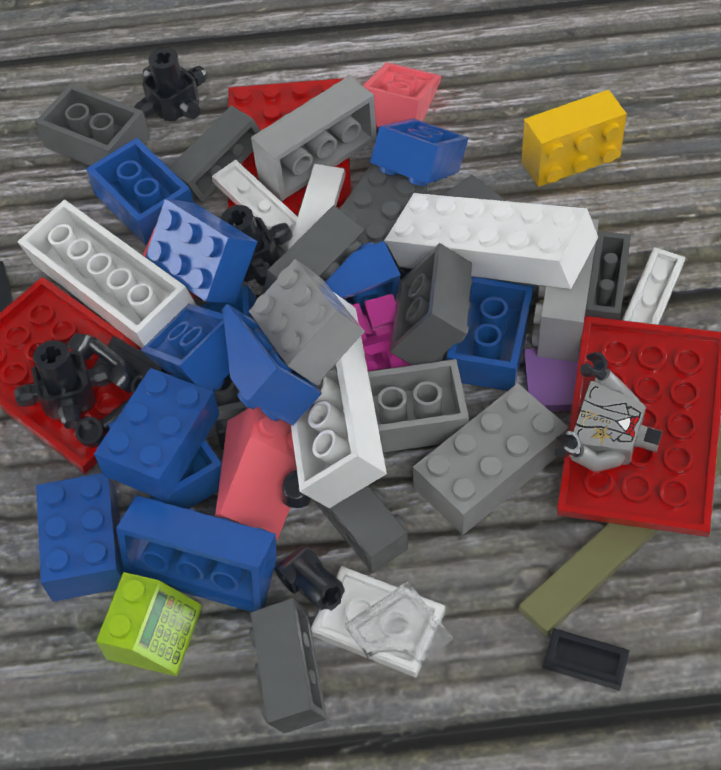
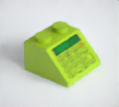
M123 572L96 643L107 660L178 677L202 606L160 580Z

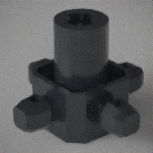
M159 48L153 51L148 58L149 66L142 71L144 77L142 85L145 97L137 102L134 108L142 110L145 118L156 113L164 121H176L182 116L195 119L201 113L197 87L207 79L205 69L201 66H196L186 71L180 66L178 54L171 48Z
M245 205L232 206L225 210L221 219L258 241L244 282L255 279L259 285L264 286L268 269L280 259L276 245H282L293 237L287 223L271 226L272 229L268 230L260 217H255L249 207Z
M47 341L38 346L33 354L35 362L32 368L34 384L27 383L21 385L14 390L18 406L36 405V402L39 401L46 416L55 420L60 419L66 429H72L82 419L81 413L90 411L96 403L93 387L98 386L100 388L112 382L107 378L112 370L108 364L92 366V369H88L83 355L75 351L69 352L67 346L60 341Z

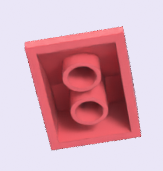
M386 62L362 85L374 95L376 129H379L381 125L413 118L423 121L441 81V75Z
M256 407L254 410L248 408L227 421L215 517L226 518L232 522L253 528H262L268 532L275 533L276 540H278L290 509L281 500L283 480L290 472L297 470L291 424L281 419L273 421L259 407Z

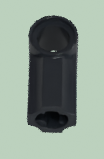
M302 545L274 567L278 578L291 593L296 594L300 592L320 611L324 609L332 611L341 603V598L346 591L342 582L323 567L317 555L308 546Z

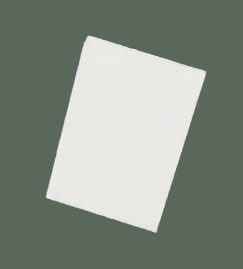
M341 566L336 578L342 582L346 591L341 598V603L332 611L329 609L319 610L311 627L312 636L416 678L444 616L445 605Z

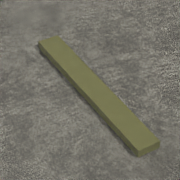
M721 425L719 429L715 478L721 474ZM608 523L519 605L518 611L540 632L548 636L553 631V628H556L660 530Z

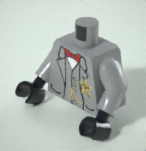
M594 352L587 355V359L593 363L594 368L586 363L581 365L580 373L584 377L595 376V382L590 381L574 432L567 431L556 437L565 446L556 448L555 456L561 459L569 456L576 463L593 472L619 467L621 464H630L635 446L657 452L663 431L642 425L646 406L640 402L609 369H606L607 360L603 354Z

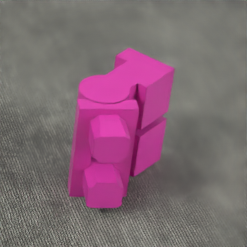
M390 294L364 301L363 313L359 303L353 304L352 306L356 308L358 323L365 331L361 335L367 371L412 366L390 353L396 310L394 295Z

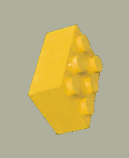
M608 89L525 118L521 163L537 187L557 182L576 173L585 172L604 163H610L621 156L627 113Z

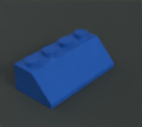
M135 496L116 527L124 572L160 580L177 591L249 612L265 607L277 558L275 533L268 532L262 528H253L235 523L226 518H217L199 513L193 509L166 504L157 499Z

